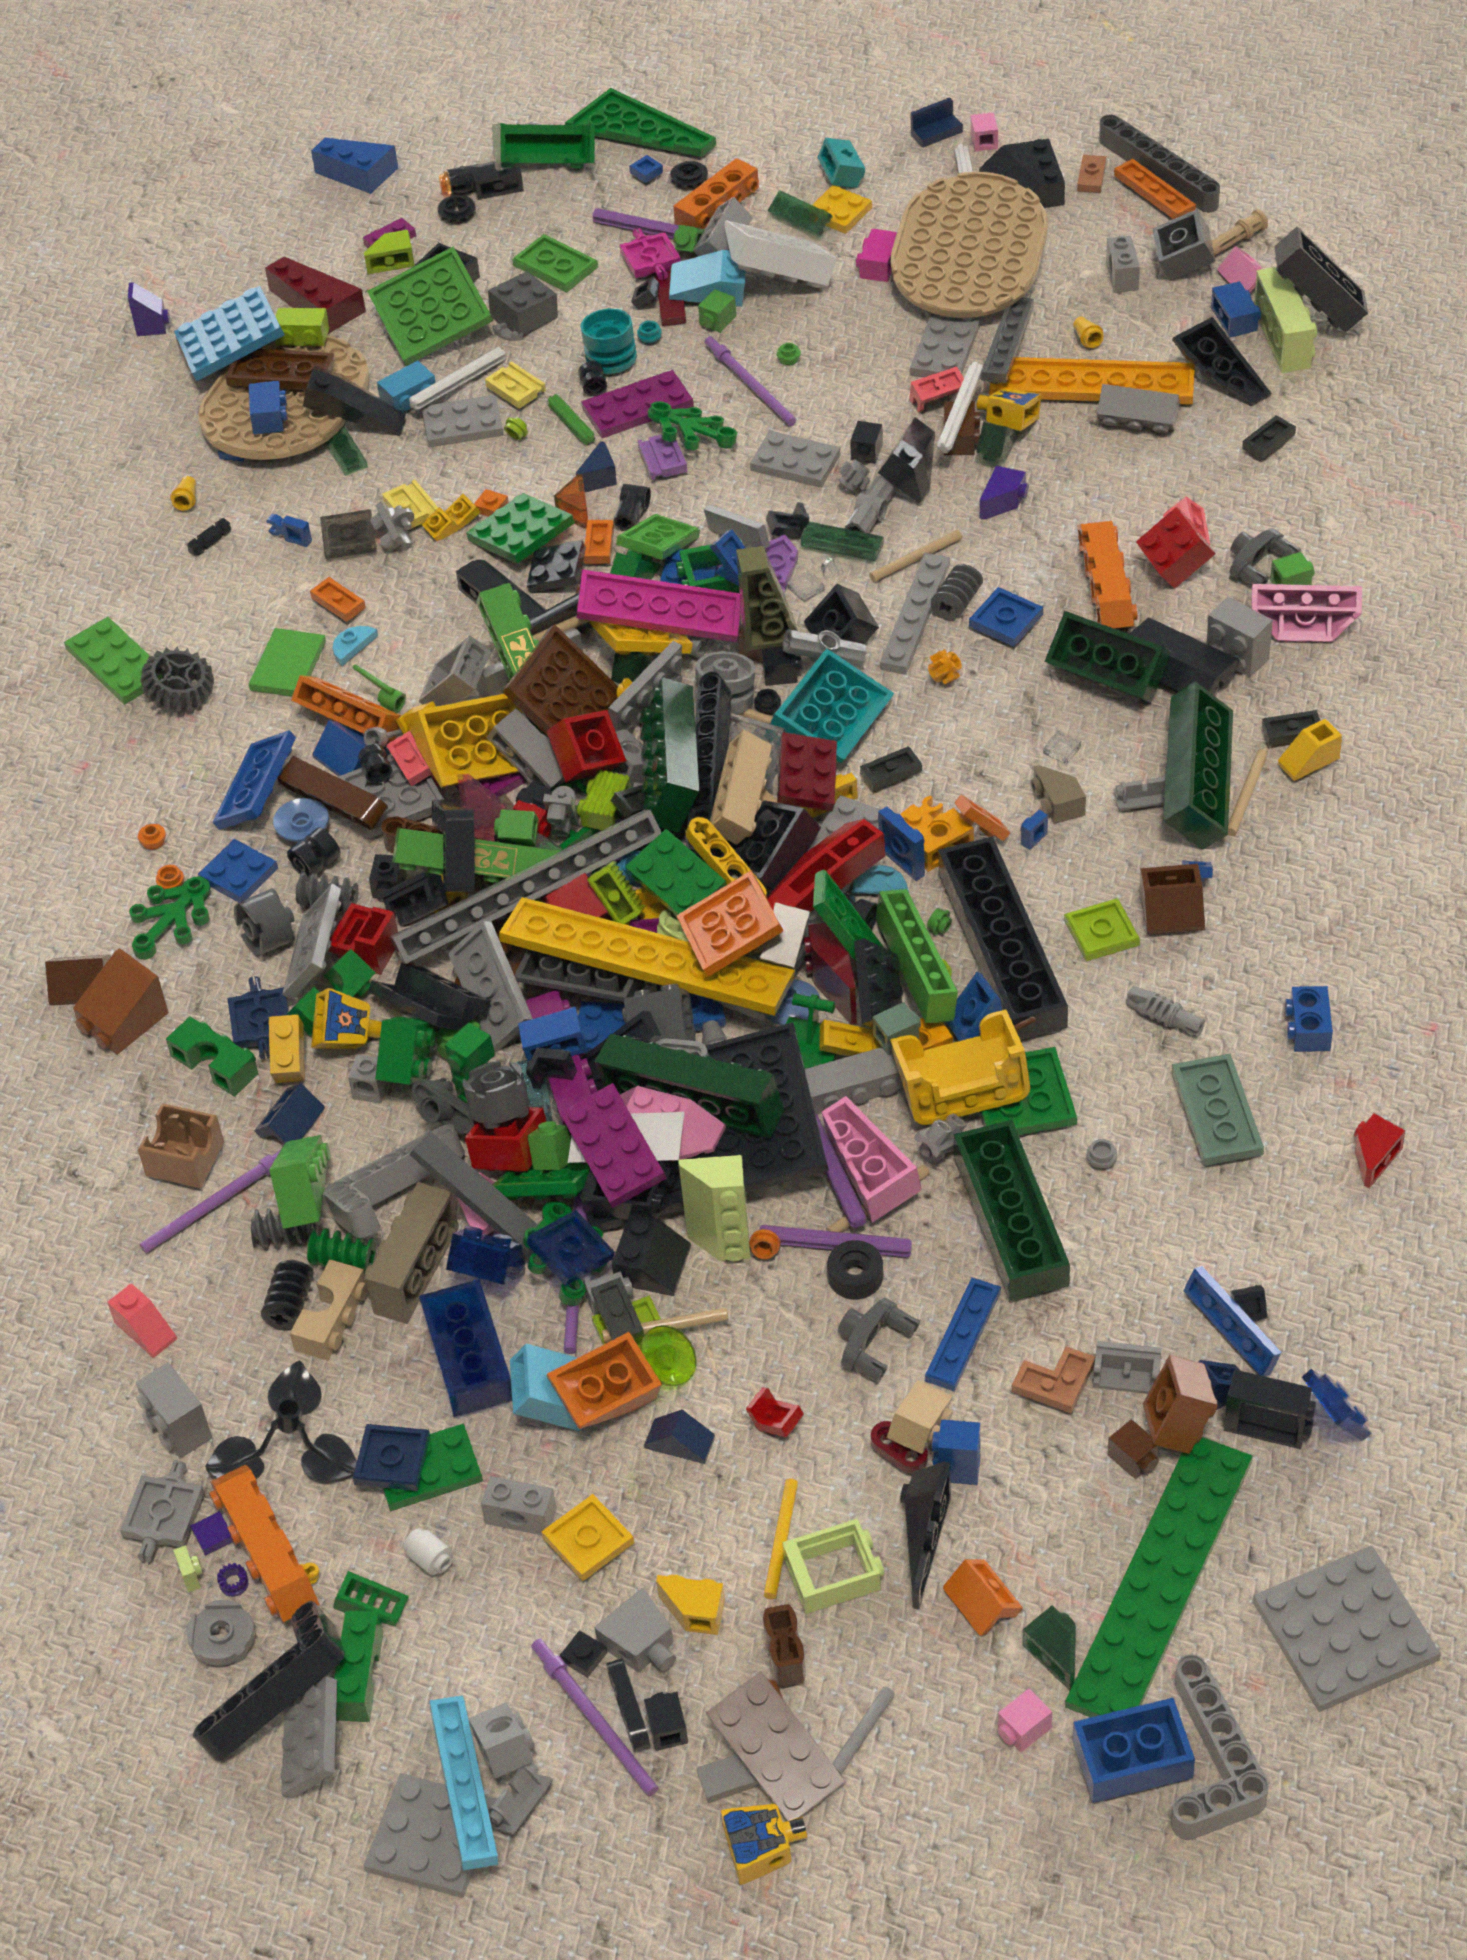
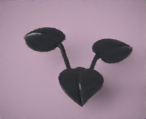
M298 1360L286 1368L269 1388L268 1404L276 1412V1420L271 1422V1427L261 1447L256 1450L255 1444L245 1437L234 1436L227 1438L215 1448L205 1468L216 1479L243 1465H247L256 1479L259 1478L265 1469L264 1462L259 1456L265 1452L276 1429L284 1433H293L296 1430L300 1432L305 1446L309 1449L301 1457V1466L303 1472L314 1481L329 1483L353 1476L356 1458L348 1444L333 1434L319 1435L314 1445L310 1442L305 1431V1424L301 1422L302 1415L311 1413L319 1406L321 1402V1389L304 1364Z

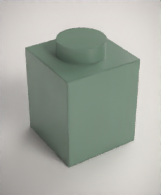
M904 1002L872 1016L873 1036L888 1055L893 1053L890 1039L905 1035L916 1036L919 1039L921 1021L917 1013L910 1011Z

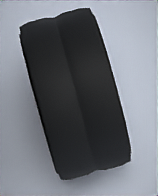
M851 1240L839 1244L831 1251L827 1260V1277L831 1288L839 1296L852 1300L864 1299L874 1294L882 1284L884 1275L883 1260L879 1251L873 1245L864 1241ZM852 1265H859L864 1269L858 1275L849 1274L846 1270Z

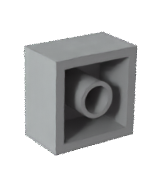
M1227 597L1208 615L1206 644L1240 659L1236 671L1251 677L1269 660L1273 620Z
M169 1362L135 1382L140 1394L136 1396V1399L145 1412L142 1414V1417L151 1430L156 1428L160 1432L158 1437L168 1452L173 1449L181 1459L212 1439L202 1404Z

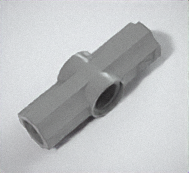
M881 475L876 476L866 493L861 492L858 495L854 512L845 524V532L853 540L860 541L862 538H866L875 522L883 520L888 502L897 489L895 485Z
M788 629L784 634L782 644L783 652L809 657L813 663L818 660L827 648L851 665L861 667L865 662L867 652L865 644L841 640L837 634L829 630L821 631L819 635Z

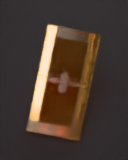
M580 474L576 475L554 495L556 508L573 515L576 525L587 529V505L583 477Z

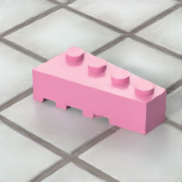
M847 1096L822 1111L827 1135L872 1223L922 1190L917 1167Z

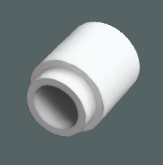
M417 1528L408 1535L404 1542L403 1548L407 1551V1556L430 1575L444 1573L452 1563V1549L429 1530L423 1531L421 1528Z

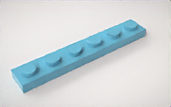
M462 1695L430 1700V1713L462 1869L469 1870L498 1865L496 1845L464 1697Z

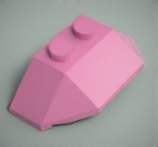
M1252 584L1251 609L1273 620L1271 635L1277 641L1333 642L1361 615L1362 586Z
M636 1086L620 1095L630 1113L684 1112L679 1160L690 1158L703 1152L705 1154L714 1152L726 1128L724 1123L687 1098Z

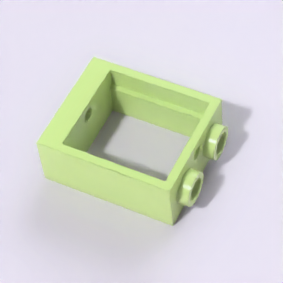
M858 1518L782 1542L784 1561L805 1614L881 1590L880 1577L885 1575L883 1565L879 1556L873 1557L870 1550L873 1548L868 1529L862 1530ZM854 1545L865 1574L815 1589L804 1560Z

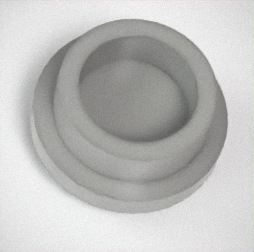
M1098 1139L1088 1147L1087 1160L1094 1167L1108 1168L1116 1162L1117 1150L1109 1140Z

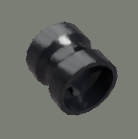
M588 361L579 367L578 375L585 394L598 396L604 393L607 389V381L600 363Z
M371 744L362 748L358 758L366 779L372 783H379L388 779L392 773V767L387 760L384 748L378 744Z

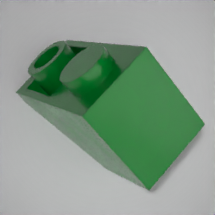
M628 549L627 553H616L610 574L651 580L659 571L661 564L654 562L651 556Z

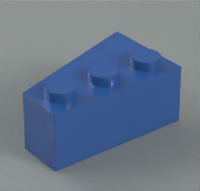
M325 137L311 150L316 174L369 194L373 193L398 169L395 145Z

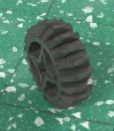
M178 646L174 651L169 650L167 647L163 653L156 651L154 657L149 656L147 662L142 667L140 682L143 694L147 695L149 702L155 701L156 708L164 706L166 712L170 709H175L178 714L181 709L188 713L192 707L199 709L201 703L206 704L208 697L213 692L212 685H214L211 666L207 665L206 658L199 659L198 652L190 654L188 648L185 651H180ZM162 674L163 679L159 681L157 677ZM196 679L198 683L193 686L191 683Z

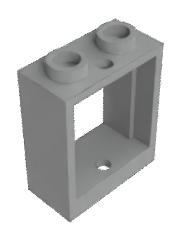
M468 636L434 664L418 702L423 705L433 701L437 707L461 701L475 690L491 650L472 636Z

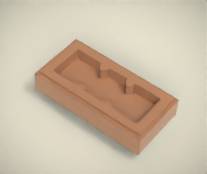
M1083 155L1077 191L1101 193L1107 156Z

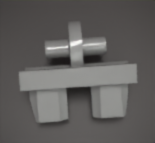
M382 501L376 504L378 513L370 521L373 527L381 533L388 529V532L380 538L383 547L393 551L400 545L406 548L413 545L406 531L412 527L410 523L414 519L413 511L409 508H402L400 505L395 508H388Z
M560 786L551 795L544 794L543 798L545 809L548 811L547 821L552 824L551 832L557 836H569L571 825H578L579 815L575 806L576 796L574 791L567 786Z
M951 1114L948 1115L945 1121L936 1120L932 1126L918 1131L914 1139L917 1142H922L920 1145L922 1157L929 1163L941 1161L946 1153L954 1150V1134L962 1132L966 1127V1123L957 1115Z

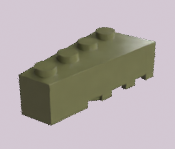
M764 546L737 549L741 620L747 651L782 646L786 631L788 629L798 631L765 548Z

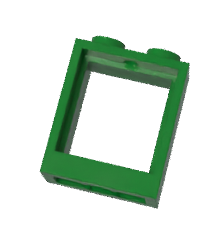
M712 544L679 551L680 562H676L678 577L684 578V580H681L682 585L739 593L738 585L721 576L695 581L692 570L722 565L710 547Z

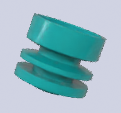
M612 308L601 309L588 314L582 320L580 327L586 362L596 361L600 363L604 374L620 373L629 369L635 363L637 352L633 338V325L631 316L627 312Z

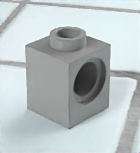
M356 1055L348 1076L354 1100L382 1103L389 1082L375 1080L377 1057Z

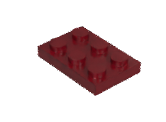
M782 732L779 749L777 803L833 811L835 805L837 741Z

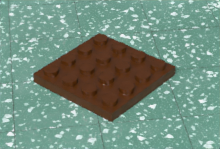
M555 624L546 631L502 691L547 736V730L562 719L608 710L610 705L618 698V686Z

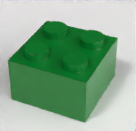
M401 1016L382 1020L375 1080L410 1085L416 1081L427 1079L432 1070V1059L429 1058L430 1046L434 1045L436 1031L432 1029L433 1025L421 1019Z

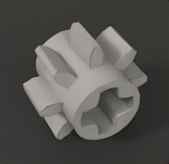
M856 459L852 464L846 461L839 469V473L842 474L839 481L853 492L858 487L864 490L870 482V478L867 477L870 470Z

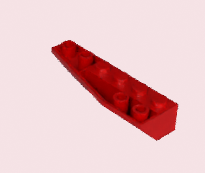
M865 819L842 825L804 853L767 897L772 909L774 910L775 903H780L810 912L815 909L813 907L815 874L824 869L841 890L885 857L884 833Z

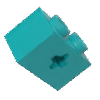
M825 137L817 158L831 184L858 188L860 180L865 175V166L851 141Z

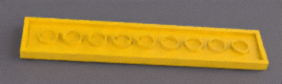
M521 897L499 932V941L662 986L678 984L679 988L687 990L688 993L773 1016L778 1011L795 978L794 969L745 956L740 957L708 977L703 971L689 942Z

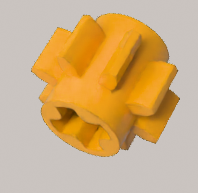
M946 649L929 657L932 663L928 665V671L936 682L943 681L944 684H947L960 677L957 671L962 668V663L954 652L950 651L947 653Z

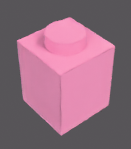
M994 112L970 115V134L975 152L998 149V127Z
M1030 1688L998 1712V1733L1008 1745L1013 1744L1020 1752L1024 1751L1052 1728V1711Z

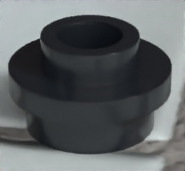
M773 689L760 690L754 699L755 709L763 714L774 713L781 706V698Z

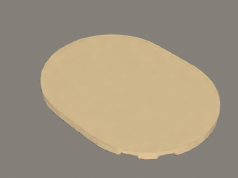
M989 172L958 173L956 177L935 180L928 184L927 188L922 192L915 194L903 212L891 253V272L894 283L902 295L911 303L937 315L954 318H972L1001 311L1020 300L1035 281L1048 234L1047 212L1040 203L1039 197L1031 189L1024 188L1018 184L1017 180L1007 176Z
M327 335L324 346H276L274 340L259 348L334 353L335 363L332 371L341 374L365 390L368 388L369 370L365 357L360 351L350 347V343L339 338ZM231 364L225 367L202 399L199 407L201 431L208 442L227 454L247 459H279L307 452L332 438L347 421L341 417L302 407L306 390L281 389V391H286L288 421H283L284 431L254 435L250 418L249 387L227 386L225 377Z

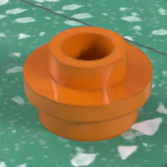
M148 824L139 830L138 840L146 849H158L164 844L166 832L161 825Z
M165 865L158 870L156 883L163 889L182 886L184 883L183 872L175 865Z
M761 1229L751 1235L749 1245L756 1257L769 1259L778 1253L781 1242L778 1235L774 1232Z

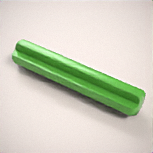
M558 394L548 398V406L585 445L595 441V433Z

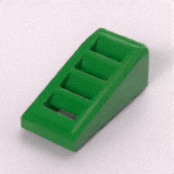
M348 1571L335 1597L333 1608L344 1613L345 1611L379 1612L381 1623L396 1626L409 1596ZM351 1591L358 1592L355 1599L349 1597ZM364 1594L370 1595L367 1604L361 1602ZM377 1597L383 1599L379 1609L373 1607ZM389 1601L396 1602L391 1614L385 1612Z

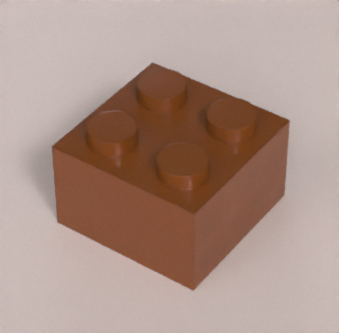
M1169 1354L1143 1402L1154 1445L1189 1454L1194 1444L1201 1440L1203 1428L1208 1419L1215 1415L1217 1409V1400L1214 1397L1211 1380L1208 1377L1205 1364Z

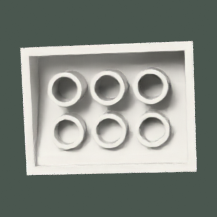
M725 220L724 226L731 259L738 264L739 269L752 272L753 268L759 269L763 275L775 277V274L783 275V279L795 283L800 279L806 281V285L819 288L820 284L829 286L836 257L815 242Z

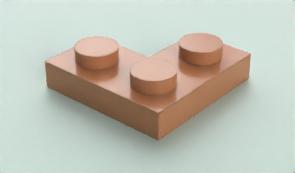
M1066 1346L1054 1371L1024 1360L1012 1383V1392L1072 1413L1094 1368L1095 1356Z

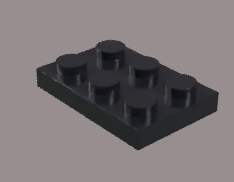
M862 938L854 941L862 1024L873 1028L872 1016L902 1003L903 990L899 977L900 961L896 953Z

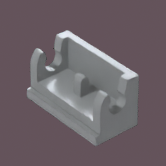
M1097 1341L1093 1388L1148 1394L1160 1373L1162 1348Z

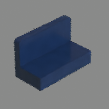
M950 97L910 113L911 136L922 148L963 132V124L953 115V100Z
M302 1083L296 1084L283 1092L254 1131L262 1139L274 1135L283 1144L287 1141L302 1139L325 1109V1106Z

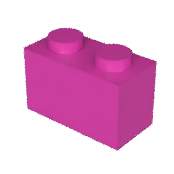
M871 229L868 238H864L862 253H858L856 258V267L859 268L860 278L883 282L889 281L892 274L891 253L897 232Z

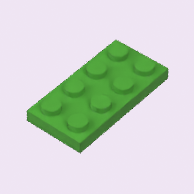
M108 616L64 642L66 650L124 705L143 694L140 682L142 667L150 655ZM162 674L157 677L159 681L163 679Z

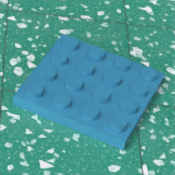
M260 286L246 290L238 298L225 301L221 307L213 311L204 312L200 318L192 322H186L174 331L196 381L285 335Z

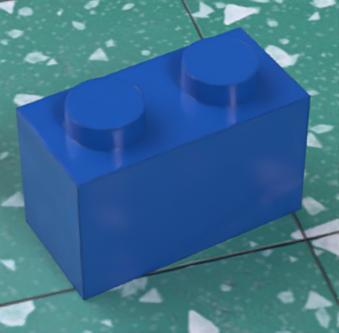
M1240 281L1212 288L1211 309L1229 338L1258 331V320L1261 319L1260 308L1253 303L1250 292L1245 290Z
M279 381L249 384L250 418L254 435L284 431L283 421H288L286 391H281Z
M576 1007L518 1023L522 1048L527 1061L532 1059L536 1048L562 1049L570 1051L571 1056L588 1052L583 1026Z
M941 1419L940 1432H933V1465L949 1462L951 1463V1483L978 1485L981 1458L980 1422Z

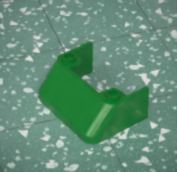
M492 124L495 161L500 163L501 168H514L515 163H570V168H584L586 163H595V124Z

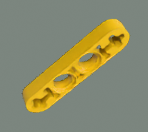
M697 817L690 821L686 831L687 840L708 866L726 880L727 885L736 880V878L728 874V870H738L741 875L751 871L708 819ZM710 849H720L723 851L724 857L713 856ZM756 877V879L758 880V882H759V884H760V886H761V888H762V890H763V892H764V894H765V896H766L767 893H766V889H765L764 885H763V884L760 882V880Z

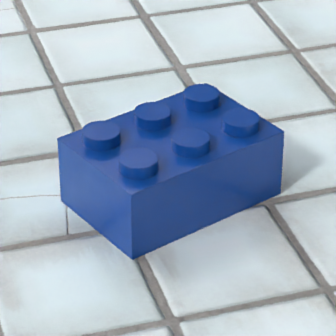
M1174 1697L1073 1722V1744L1093 1803L1194 1777L1195 1757Z

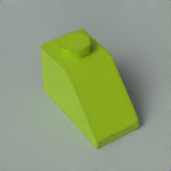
M408 230L385 233L364 252L367 275L409 268L415 265Z

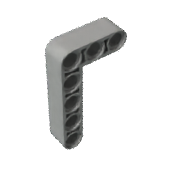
M446 1124L431 1130L435 1136L461 1158L464 1156L465 1151L454 1125ZM428 1133L333 1182L324 1189L323 1194L334 1219L356 1238L368 1237L380 1229L379 1221L372 1207L373 1205L431 1175L409 1155Z
M1188 1654L1181 1657L1177 1662L1176 1690L1223 1780L1183 1795L1173 1804L1172 1830L1176 1836L1184 1840L1201 1837L1258 1815L1266 1807L1269 1788L1268 1780L1207 1663L1198 1655ZM1195 1674L1198 1677L1191 1679L1187 1678L1184 1675ZM1202 1702H1208L1213 1706L1207 1708L1199 1704ZM1216 1731H1223L1228 1735L1221 1737L1214 1733ZM1237 1760L1242 1762L1244 1765L1233 1766L1229 1762ZM1255 1790L1259 1795L1249 1796L1245 1791ZM1222 1802L1228 1807L1216 1808L1213 1806V1803ZM1189 1814L1194 1816L1196 1819L1192 1821H1186L1182 1819L1180 1816Z

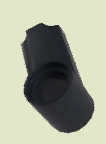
M623 484L620 492V504L614 516V525L619 527L621 531H627L637 525L642 511L648 509L651 500L650 487Z

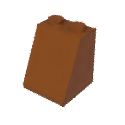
M120 948L114 952L73 1007L77 1019L75 1021L77 1028L83 1034H90L94 1037L101 1048H108L116 1055L169 1013L159 977Z

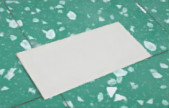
M684 1112L630 1113L657 1161L679 1160ZM571 1135L568 1163L586 1162Z

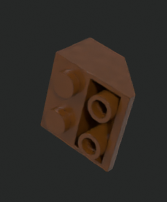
M1198 864L1140 868L1139 892L1147 935L1205 930L1203 887Z

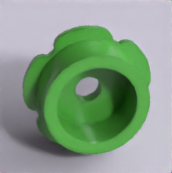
M788 342L778 348L776 355L780 363L789 366L799 361L801 350L797 345Z
M937 908L931 914L927 922V928L932 930L933 935L937 936L939 932L945 934L952 924V919L949 918L950 911L946 910L945 912Z

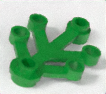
M661 401L653 402L648 409V417L653 422L660 424L662 428L661 438L664 441L673 442L677 439V429L671 425V423H674L680 428L684 436L683 446L688 450H697L699 448L700 439L698 436H695L693 431L716 439L718 446L724 449H730L736 443L737 430L732 427H723L724 418L721 416L702 417V410L697 407L671 409L668 403Z
M199 876L187 879L182 886L163 889L159 885L151 886L147 890V896L152 904H160L167 899H179L174 903L146 908L143 904H135L129 909L131 920L135 923H142L146 919L161 917L146 934H138L134 938L132 948L134 955L138 959L146 960L155 955L157 951L155 941L174 920L176 924L174 930L176 942L184 945L192 940V933L187 925L185 908L191 902L194 906L191 912L193 923L202 926L209 922V913L204 904V900L207 899L210 892V884L207 879Z
M552 1201L543 1207V1220L536 1228H528L525 1231L523 1244L529 1249H537L541 1245L543 1237L551 1230H554L555 1238L541 1253H534L530 1256L528 1269L534 1274H542L545 1272L547 1264L559 1254L564 1278L559 1290V1298L566 1305L576 1306L582 1302L586 1288L583 1282L577 1278L572 1254L588 1264L592 1271L598 1273L606 1269L608 1256L601 1251L591 1252L569 1237L567 1229L581 1237L584 1244L592 1248L600 1245L603 1232L595 1226L585 1227L572 1218V1210L568 1205L563 1202ZM594 1260H599L602 1263H596ZM534 1262H539L542 1265H536Z

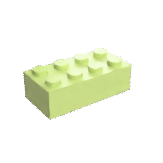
M1277 267L1257 270L1254 304L1260 308L1261 319L1259 322L1281 373L1311 368L1312 357H1315L1313 341L1317 337V327L1310 320V312L1307 306L1304 307L1302 296L1295 290L1292 281L1288 278L1285 280L1278 274Z

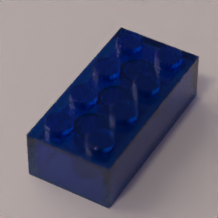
M480 1279L420 1295L419 1299L423 1317L453 1417L512 1401L511 1377Z

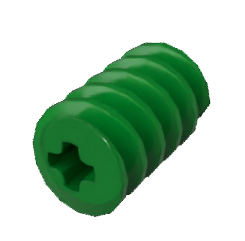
M324 1228L321 1235H318V1230H313L307 1247V1260L311 1265L320 1264L325 1268L328 1261L333 1260L364 1270V1274L370 1264L373 1265L376 1255L375 1238H370L367 1245H364V1238H357L356 1242L353 1243V1235L351 1233H347L344 1240H341V1231L339 1230L335 1231L332 1238H330L329 1228Z

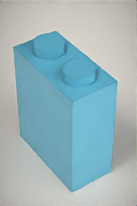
M526 1343L510 1359L513 1414L581 1431L582 1429L577 1427L546 1376L547 1373L578 1357Z

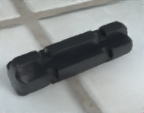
M225 518L219 519L214 523L216 526L211 525L197 536V540L193 538L187 543L188 551L194 556L204 551L203 547L205 549L222 537L221 534L225 535L231 531L230 522Z

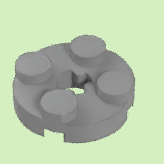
M231 1600L213 1601L204 1606L205 1610L201 1611L197 1616L195 1613L191 1617L187 1626V1640L197 1661L209 1665L222 1666L233 1662H241L247 1657L248 1650L254 1642L255 1627L252 1617L247 1611L242 1609L240 1604ZM220 1627H225L226 1632H228L223 1638L212 1636L213 1633L219 1632Z

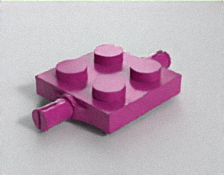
M638 228V231L634 229L632 234L635 239L631 242L620 244V253L634 277H646L656 273L660 280H663V278L665 280L668 277L666 271L671 269L672 264L681 262L679 254L665 232L645 236L640 228Z

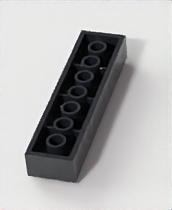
M994 837L939 849L938 865L940 877L983 977L1001 999L1002 1010H1007L1013 1025L1031 1017L1036 1018L1034 1023L1017 1031L1019 1039L1023 1040L1068 1028V1004Z

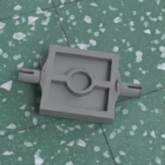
M178 1460L173 1461L167 1477L155 1478L141 1475L121 1526L120 1532L122 1537L143 1542L137 1556L142 1561H145V1559L146 1562L151 1561L156 1545L164 1544L182 1547L186 1544L191 1530L190 1525L194 1522L204 1490L202 1485L190 1484L181 1480L186 1464L180 1460L179 1463Z

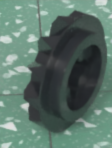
M695 161L679 163L670 172L671 182L675 183L676 187L683 186L685 189L688 187L695 189L696 185H701L704 181L708 180V169L702 163Z
M464 195L449 196L443 199L437 208L441 220H447L449 223L453 221L459 223L460 220L468 221L469 217L474 216V210L476 209L475 202L470 197Z

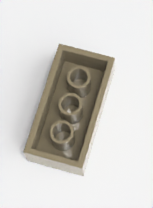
M418 1182L413 1192L407 1194L400 1216L394 1218L389 1236L380 1243L373 1265L370 1264L365 1271L364 1282L367 1285L368 1298L371 1301L374 1314L408 1324L459 1229L452 1192Z

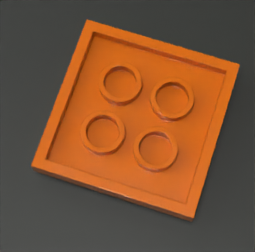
M752 871L747 872L677 915L684 933L703 971L708 977L784 931Z

